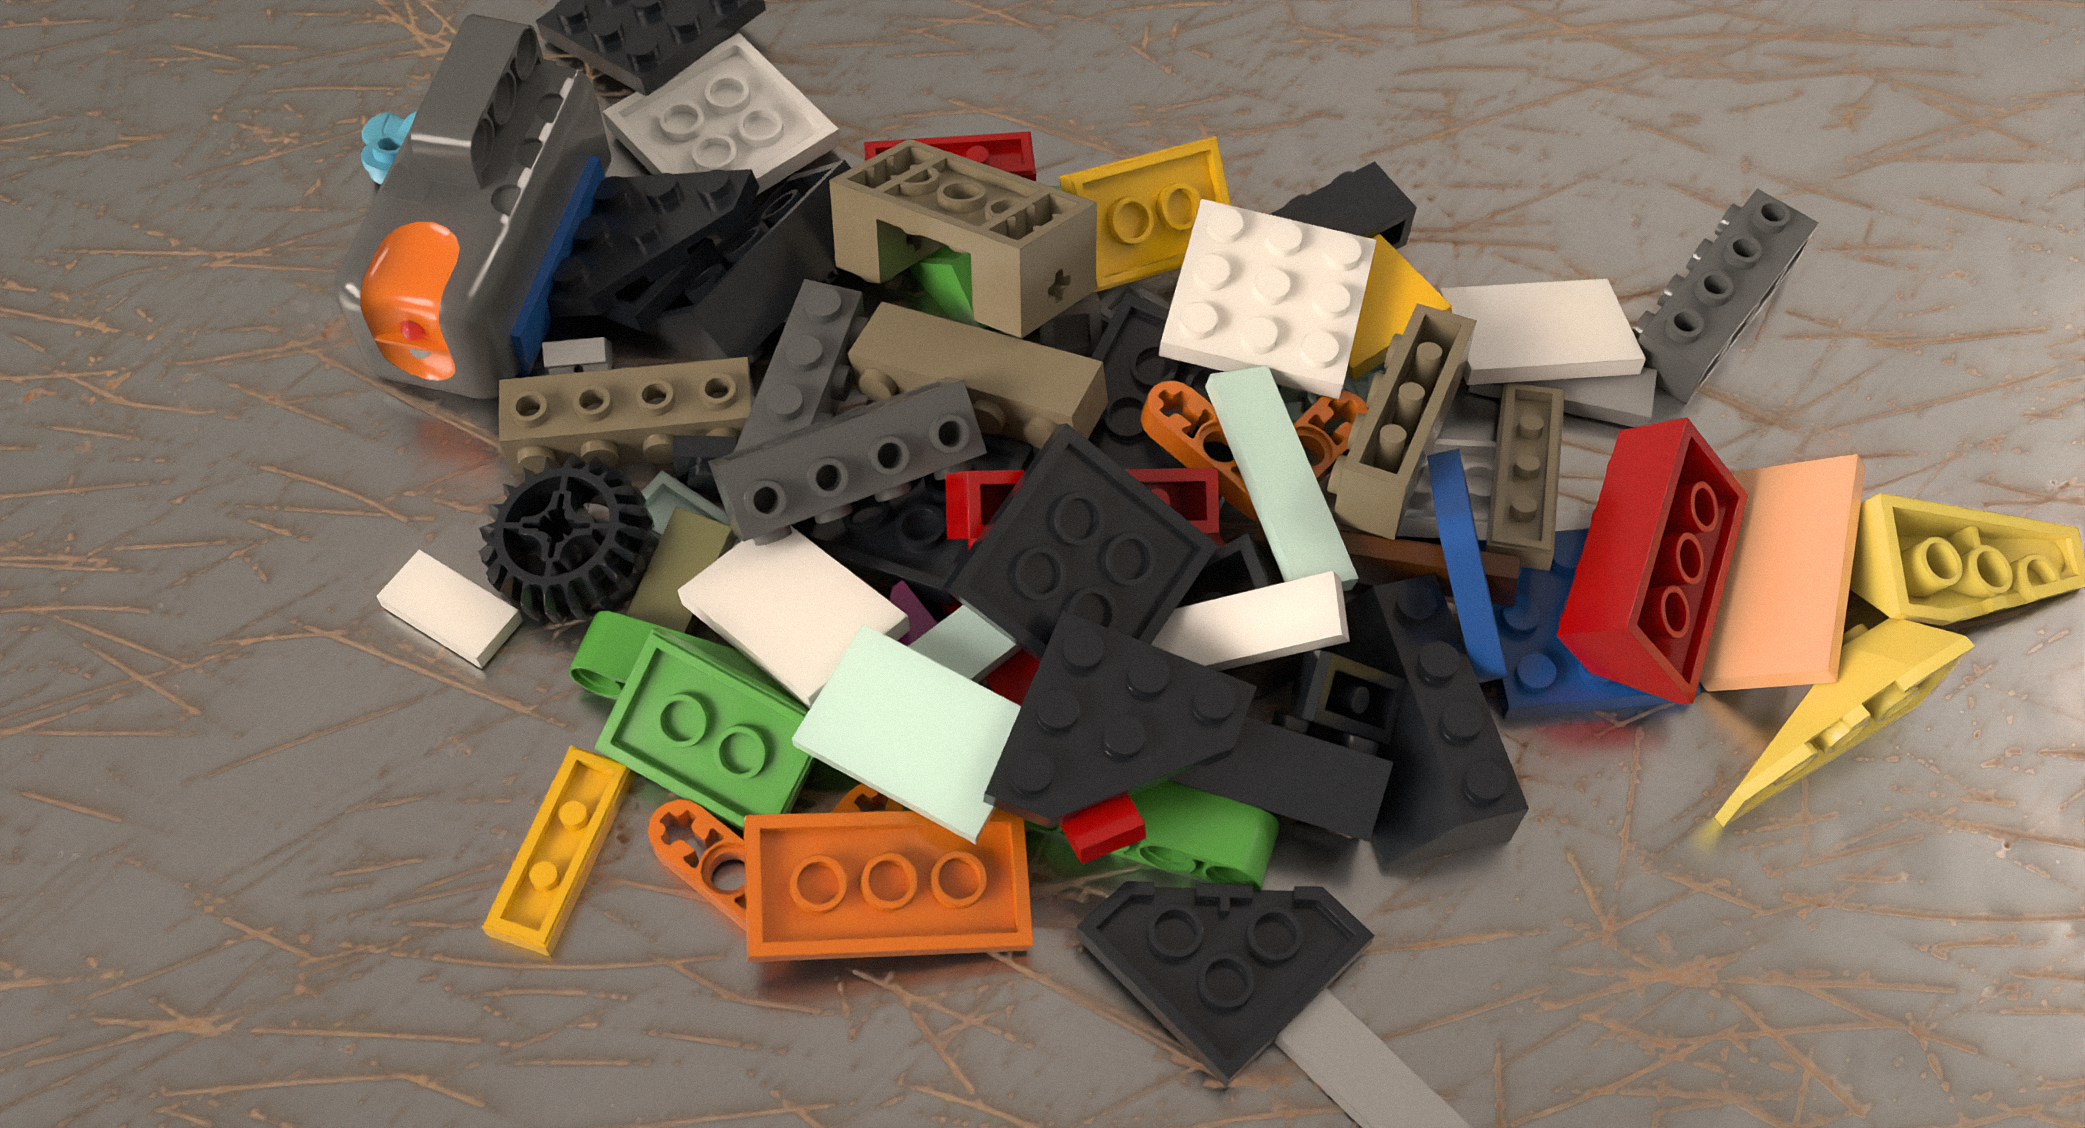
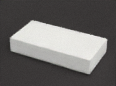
M421 550L414 554L376 596L383 608L481 669L523 622L518 609L510 606L505 601Z

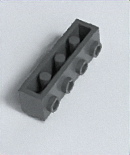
M1758 188L1742 208L1734 203L1729 207L1715 229L1714 234L1719 237L1714 243L1706 238L1700 243L1686 266L1690 273L1686 278L1676 274L1670 280L1657 302L1661 309L1656 315L1647 310L1632 330L1646 358L1643 367L1657 370L1656 387L1687 405L1799 260L1819 222Z
M804 279L734 452L835 417L840 402L847 400L853 383L854 373L848 352L870 320V318L864 317L862 292Z
M946 377L708 461L734 535L742 541L753 539L755 546H762L790 536L793 533L790 525L814 516L817 524L830 522L852 513L851 502L873 494L877 502L890 500L912 491L913 488L910 481L933 473L935 480L946 479V474L968 471L972 468L969 459L986 454L987 451L964 379Z

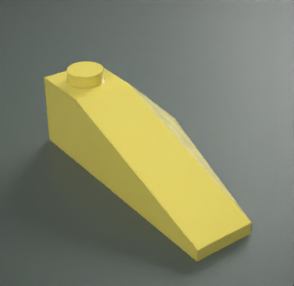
M1879 493L1861 503L1849 589L1890 618L1945 626L2085 587V558L2078 527Z
M1889 618L1870 630L1862 623L1843 634L1837 682L1812 685L1715 815L1717 821L1722 827H1725L1921 706L1975 645L1965 635L1905 619Z

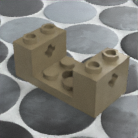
M907 139L829 180L836 267L859 275L865 281L879 284L889 281L896 274L924 258L931 257L935 251L946 245L953 251L970 253L973 320L998 329L1004 335L1021 339L1096 290L1097 202L911 139Z

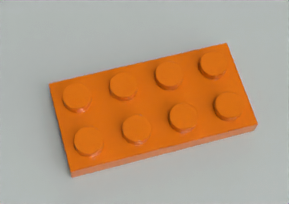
M996 808L978 842L974 844L915 811L745 815L744 861L747 962L1028 951L1033 946L1024 818Z

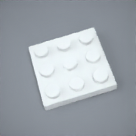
M740 33L714 47L650 95L645 96L637 91L602 111L606 127L652 175L661 173L709 172L717 169L724 171L752 169L760 186L757 195L840 145L839 129Z
M1201 199L1162 335L1158 356L1224 372L1268 365L1273 379L1278 385L1339 399L1345 380L1376 240Z

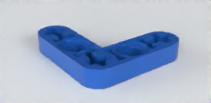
M1458 448L1427 455L1440 540L1469 660L1479 683L1508 678L1500 635L1479 548L1460 450Z

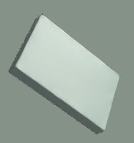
M862 624L794 734L792 742L798 749L976 844L996 810V807L983 802L984 793L1021 706L877 630Z

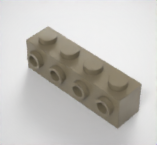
M882 301L848 352L860 394H864L878 402L946 377L964 379L980 431L991 435L1001 434L1029 442L1039 449L1043 447L1056 427L1065 423L1069 424L1088 440L1108 404L1103 361Z
M1417 303L1403 335L1398 333L1393 335L1384 363V368L1387 370L1385 374L1376 373L1366 401V408L1369 410L1367 414H1357L1347 443V449L1350 450L1347 457L1343 455L1337 457L1330 475L1327 491L1337 494L1333 514L1335 522L1395 540L1428 461L1427 455H1430L1464 375L1477 320Z
M748 357L499 380V443L512 475L523 474L524 467L539 474L544 470L547 457L557 460L563 467L571 453L581 457L586 464L594 457H597L599 460L606 462L609 468H613L616 465L645 462L669 464L673 462L674 435L737 437L739 440L755 401Z

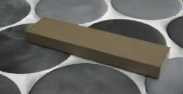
M1508 382L1503 383L1500 399L1485 552L1517 556L1521 559L1520 567L1550 571L1555 544L1565 390Z

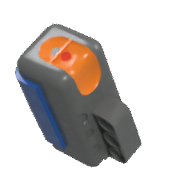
M476 14L466 16L335 275L334 294L365 363L376 375L386 380L477 399H494L499 396V380L524 378L531 373L542 349V342H545L556 318L550 317L547 298L555 284L552 276L560 261L570 256L576 244L573 236L581 220L590 216L596 204L593 196L601 180L605 179L606 172L611 163V153L595 89L590 79L578 69L558 66L556 61L543 59L537 33L531 25Z

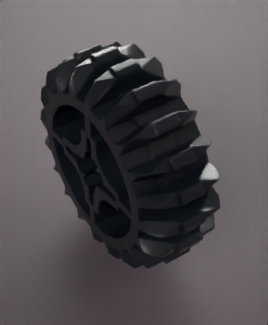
M571 453L563 467L557 460L547 457L544 470L539 474L523 467V479L525 481L517 488L503 484L504 494L507 497L506 501L503 504H488L489 515L495 522L479 528L482 539L487 545L478 552L482 563L488 568L485 574L488 576L489 583L498 592L502 593L501 597L506 603L518 610L522 609L528 617L539 622L547 615L552 622L564 625L571 612L579 620L589 622L591 608L596 604H599L603 609L613 611L610 596L618 590L622 593L633 594L632 584L628 578L631 574L646 572L647 563L640 555L655 550L654 540L648 533L655 525L653 523V516L646 508L645 496L637 486L632 485L631 480L622 470H618L616 467L610 469L606 462L599 460L597 457H594L586 464L581 457ZM590 504L607 507L609 509V523H598L588 513ZM527 554L538 555L541 558V561L546 565L544 576L528 572Z

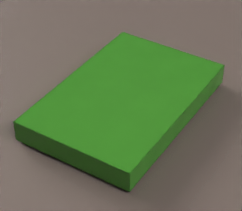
M661 627L651 630L594 747L599 752L686 800L700 805L706 811L744 831L745 815L790 814L817 758L795 747L792 742L794 734L809 712L805 705Z

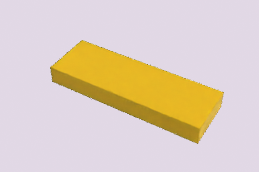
M570 745L482 926L487 936L549 957L552 956L635 778L636 773L634 770L610 757Z

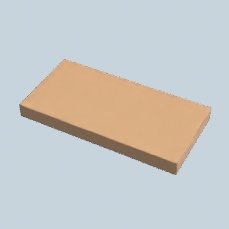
M1858 454L1734 472L1735 479L1746 491L1748 498L1699 680L1707 691L1837 682L1866 466Z

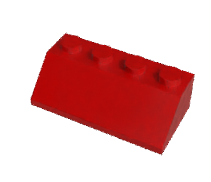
M1688 417L1619 431L1612 457L1607 464L1606 476L1600 496L1592 513L1591 525L1583 551L1576 565L1575 577L1567 603L1560 616L1559 629L1556 635L1590 673L1681 705L1694 703L1748 498L1746 491Z

